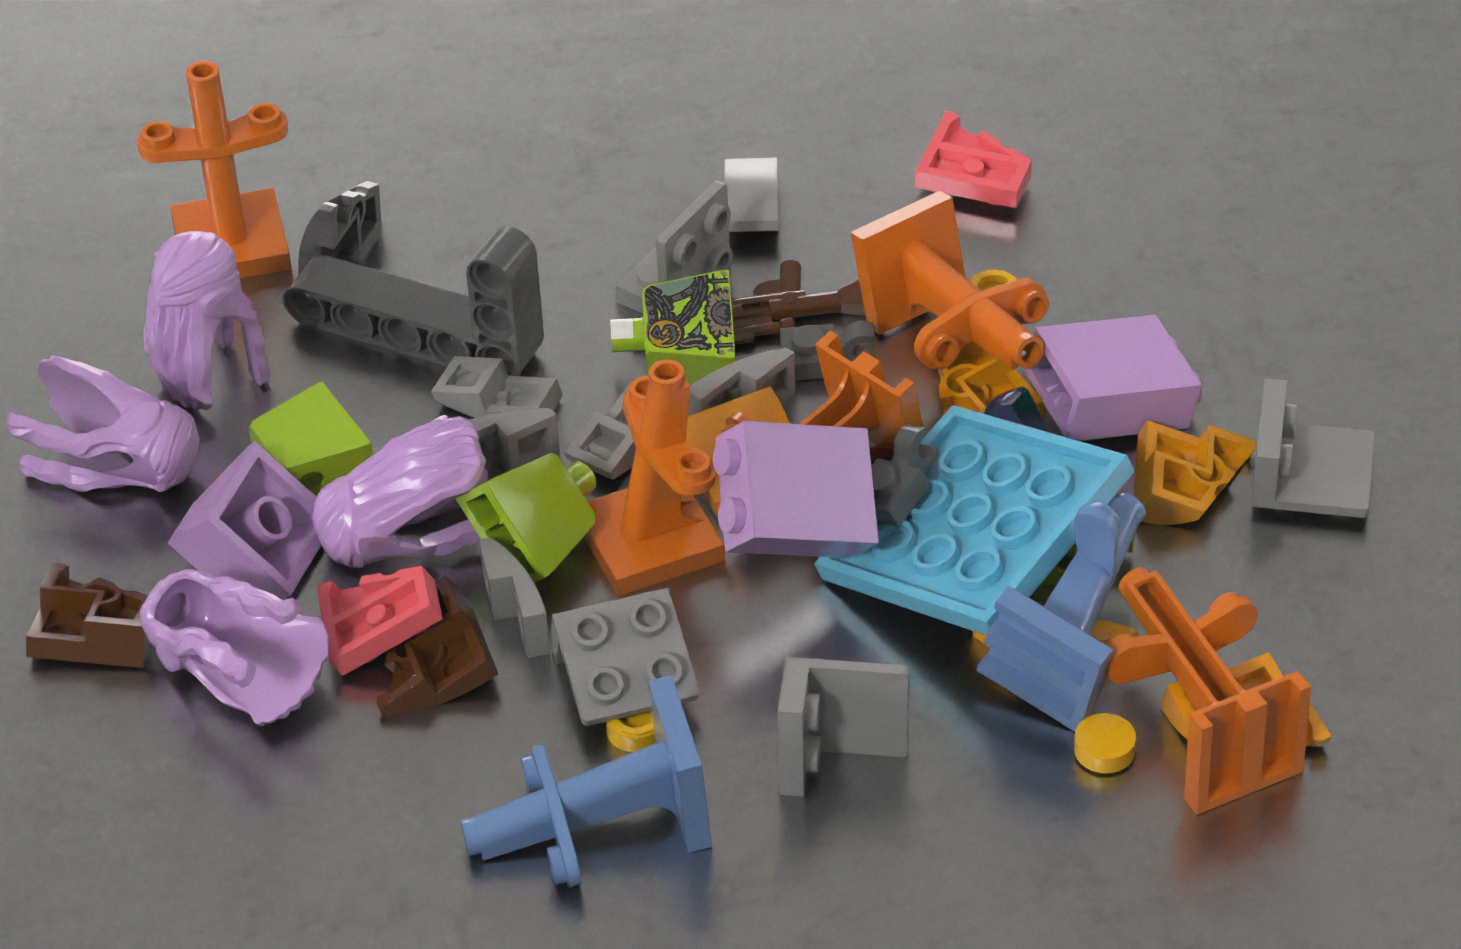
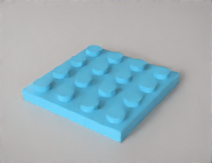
M952 405L920 442V444L937 447L939 455L935 463L924 472L930 486L900 527L877 522L879 544L849 558L820 556L814 565L822 580L987 635L988 629L999 615V611L994 609L995 602L1005 589L1010 586L1029 598L1075 544L1074 519L1079 508L1084 505H1090L1093 502H1101L1107 505L1135 471L1126 454Z

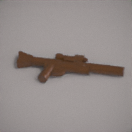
M795 260L782 262L780 265V279L758 284L753 290V296L731 299L734 345L754 342V337L779 334L780 328L796 327L793 318L838 312L865 316L859 279L837 289V291L806 295L805 290L801 289V264Z

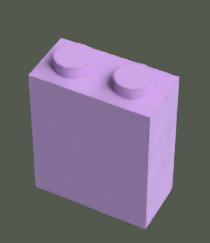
M1157 315L1035 327L1033 335L1043 341L1044 354L1037 365L1028 369L1024 368V372L1064 437L1084 441L1136 435L1147 420L1175 430L1190 427L1196 404L1200 402L1202 397L1201 380L1198 374L1191 369L1178 349L1175 339L1168 334Z
M742 421L715 437L716 445L713 451V466L719 476L721 503L718 510V523L720 529L724 532L725 552L849 558L879 544L867 428Z

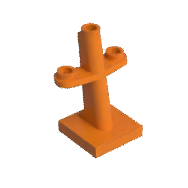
M211 61L195 62L185 72L195 128L172 127L168 122L154 121L142 128L141 134L137 139L139 155L145 161L151 163L201 161L207 199L170 205L175 235L191 231L211 232L218 235L219 238L223 239L233 249L237 261L236 269L239 271L240 279L292 270L289 249L274 187L240 193L233 154L282 140L288 133L287 117L280 111L277 105L260 103L253 106L248 111V114L228 122L217 64Z
M938 191L851 232L866 321L873 322L874 332L882 334L931 311L938 317L919 331L914 342L915 356L930 369L950 366L956 360L959 352L971 341L1012 370L1020 366L1026 369L1032 368L1040 362L1044 354V343L1022 324L1037 323L1046 315L1049 301L1044 288L1031 278H1021L981 291L965 278L953 197ZM1023 350L1026 352L1024 356H1022Z
M831 330L815 344L828 400L799 424L867 428L868 438L878 444L894 443L897 433L907 423L924 427L913 381L905 378L895 388L885 383L879 360L865 351L855 360H848L843 356L839 335ZM735 412L726 418V427L722 430V433L742 421L752 420L741 412ZM721 498L715 503L717 511L719 510Z
M666 359L655 362L649 368V376L636 378L625 391L622 409L636 446L628 488L587 501L594 511L596 518L595 524L583 538L617 596L625 595L725 561L724 543L694 496L708 491L713 486L716 471L710 456L705 451L696 449L686 441L691 386L685 378L684 367L674 360Z
M1139 567L1126 573L1119 583L1118 590L1148 635L1133 637L1128 633H1122L1110 639L1106 645L1112 648L1113 652L1106 669V674L1113 683L1126 684L1172 672L1193 704L1196 711L1189 713L1184 800L1195 814L1199 815L1303 773L1311 694L1310 684L1299 671H1295L1245 691L1216 652L1241 639L1254 627L1258 612L1247 596L1238 595L1233 592L1225 593L1211 604L1208 613L1193 621L1157 570L1149 572L1148 569Z

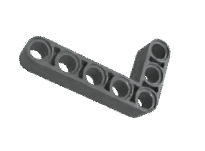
M510 226L497 228L467 266L468 296L325 255L314 256L283 294L285 309L295 320L302 324L443 366H448L454 356L501 358L508 375L519 376L544 339L537 251L529 236L521 230Z

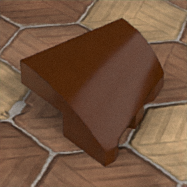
M52 563L40 586V609L26 635V657L144 668L151 643L141 625L140 609L148 595L138 591L120 589L113 582L100 577L91 581V583L81 584L69 579V566L61 563Z
M446 575L435 582L443 619L431 625L424 632L410 637L387 651L385 666L393 673L389 693L378 695L376 702L378 709L386 718L440 705L477 688L499 674L471 603Z

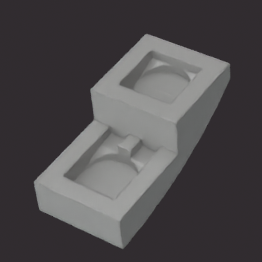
M777 158L725 159V184L727 185L728 207L731 211L729 232L779 231Z
M788 348L766 351L730 363L690 385L688 416L771 386L780 403H784L795 394L794 352Z
M464 356L453 357L431 391L434 400L474 418L530 408H551L554 411L563 396L557 378L509 376L501 358Z
M631 382L606 415L597 411L592 414L565 450L566 459L572 462H583L592 471L612 480L632 467L636 446L622 409L624 394Z
M551 408L511 410L468 420L474 425L478 433L482 455L486 458L484 466L486 470L501 465L508 472L549 453L560 456L557 415Z
M491 537L479 539L483 580L493 621L517 617L527 658L549 655L547 613L535 583L526 569L504 546Z

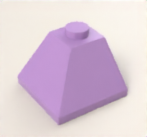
M255 441L191 505L168 541V544L198 571L209 572L218 576L227 575L238 581L247 582L279 598L286 599L292 595L321 546L312 521V506L317 497Z

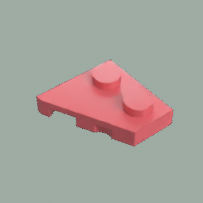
M945 111L915 171V188L934 192L942 191L947 195L1017 208L1031 178L1032 160L1013 148L1004 147L997 138L985 131H981L976 137L960 127L959 115L954 112Z
M423 566L400 569L390 575L377 573L361 576L359 587L341 590L333 581L324 582L317 586L322 621L330 638L329 663L342 676L365 663L375 660L380 654L410 637L424 632L431 625L443 619L435 579Z

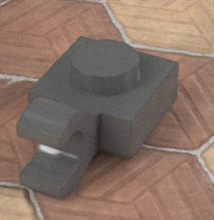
M854 322L847 326L842 333L837 334L839 335L843 356L848 360H855L863 351L876 358L875 344L860 345L862 343L875 342L873 322ZM835 324L780 328L781 348H788L795 355V381L823 378L815 344L830 330L835 333Z
M905 424L896 435L892 460L887 461L877 458L871 466L877 522L900 527L930 486L924 472L935 463L939 451L937 447L920 444L928 433L925 427Z

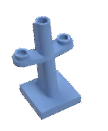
M1119 493L1107 505L1101 502H1093L1090 505H1084L1079 508L1074 519L1077 553L1063 576L1057 581L1047 602L1042 606L1008 586L995 602L994 609L999 611V615L987 631L984 644L989 646V650L977 667L978 672L1073 731L1076 730L1077 725L1083 719L1092 715L1113 652L1112 648L1092 637L1091 633L1137 527L1146 515L1143 504L1136 497L1128 493Z
M672 675L648 681L656 736L655 744L558 783L555 782L544 744L532 747V754L520 757L526 785L530 794L476 816L460 820L468 855L481 854L484 861L555 838L557 845L547 848L554 883L557 885L567 882L568 887L571 888L581 884V875L570 833L649 807L666 808L677 816L688 853L711 848L712 839L702 764Z

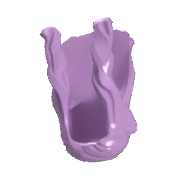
M182 232L170 237L162 244L159 251L154 253L155 261L151 282L146 294V322L143 331L144 350L150 356L151 365L162 383V388L169 391L171 399L180 401L184 407H193L194 410H209L213 406L211 380L214 339L222 349L231 345L234 341V323L236 319L241 321L249 373L255 382L261 386L270 379L271 375L267 365L268 359L263 354L265 345L264 331L259 321L258 310L253 309V301L242 291L233 249L223 239L219 238L218 235L211 232Z
M51 355L49 359L41 360L38 366V374L41 376V380L50 397L49 404L61 422L80 434L72 433L56 425L44 424L23 415L8 413L6 425L10 435L28 441L40 449L56 453H68L85 459L98 458L114 452L127 453L132 457L133 462L127 467L104 472H97L54 460H44L32 455L21 457L19 467L25 477H35L53 485H64L79 492L98 488L113 489L124 486H140L155 489L157 492H163L182 483L194 468L198 455L199 435L194 418L186 410L181 409L177 405H172L169 401H160L149 393L126 384L109 371Z
M446 415L440 416L427 424L415 427L401 436L392 438L380 451L359 464L349 474L340 476L325 485L320 490L312 506V521L322 547L332 560L348 567L363 568L366 564L390 557L444 556L457 551L464 545L479 542L481 538L469 520L456 523L446 529L430 533L419 539L403 538L396 534L404 525L422 523L433 516L461 508L455 497L488 481V471L484 468L486 458L482 455L479 436L474 425L461 416L449 419Z
M185 569L172 573L155 585L140 609L142 628L149 642L156 647V654L167 670L174 672L185 669L192 673L219 701L249 713L254 723L259 726L273 723L277 719H284L289 716L290 711L299 709L302 701L314 693V684L321 678L323 663L329 658L330 638L324 627V622L320 618L298 614L299 602L294 598L282 600L276 595L227 575L218 576L195 569Z

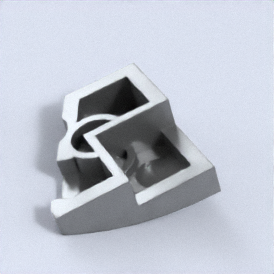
M366 181L321 205L309 221L302 237L298 259V275L309 261L317 255L336 258L340 251L356 256L362 254L382 224L379 184Z

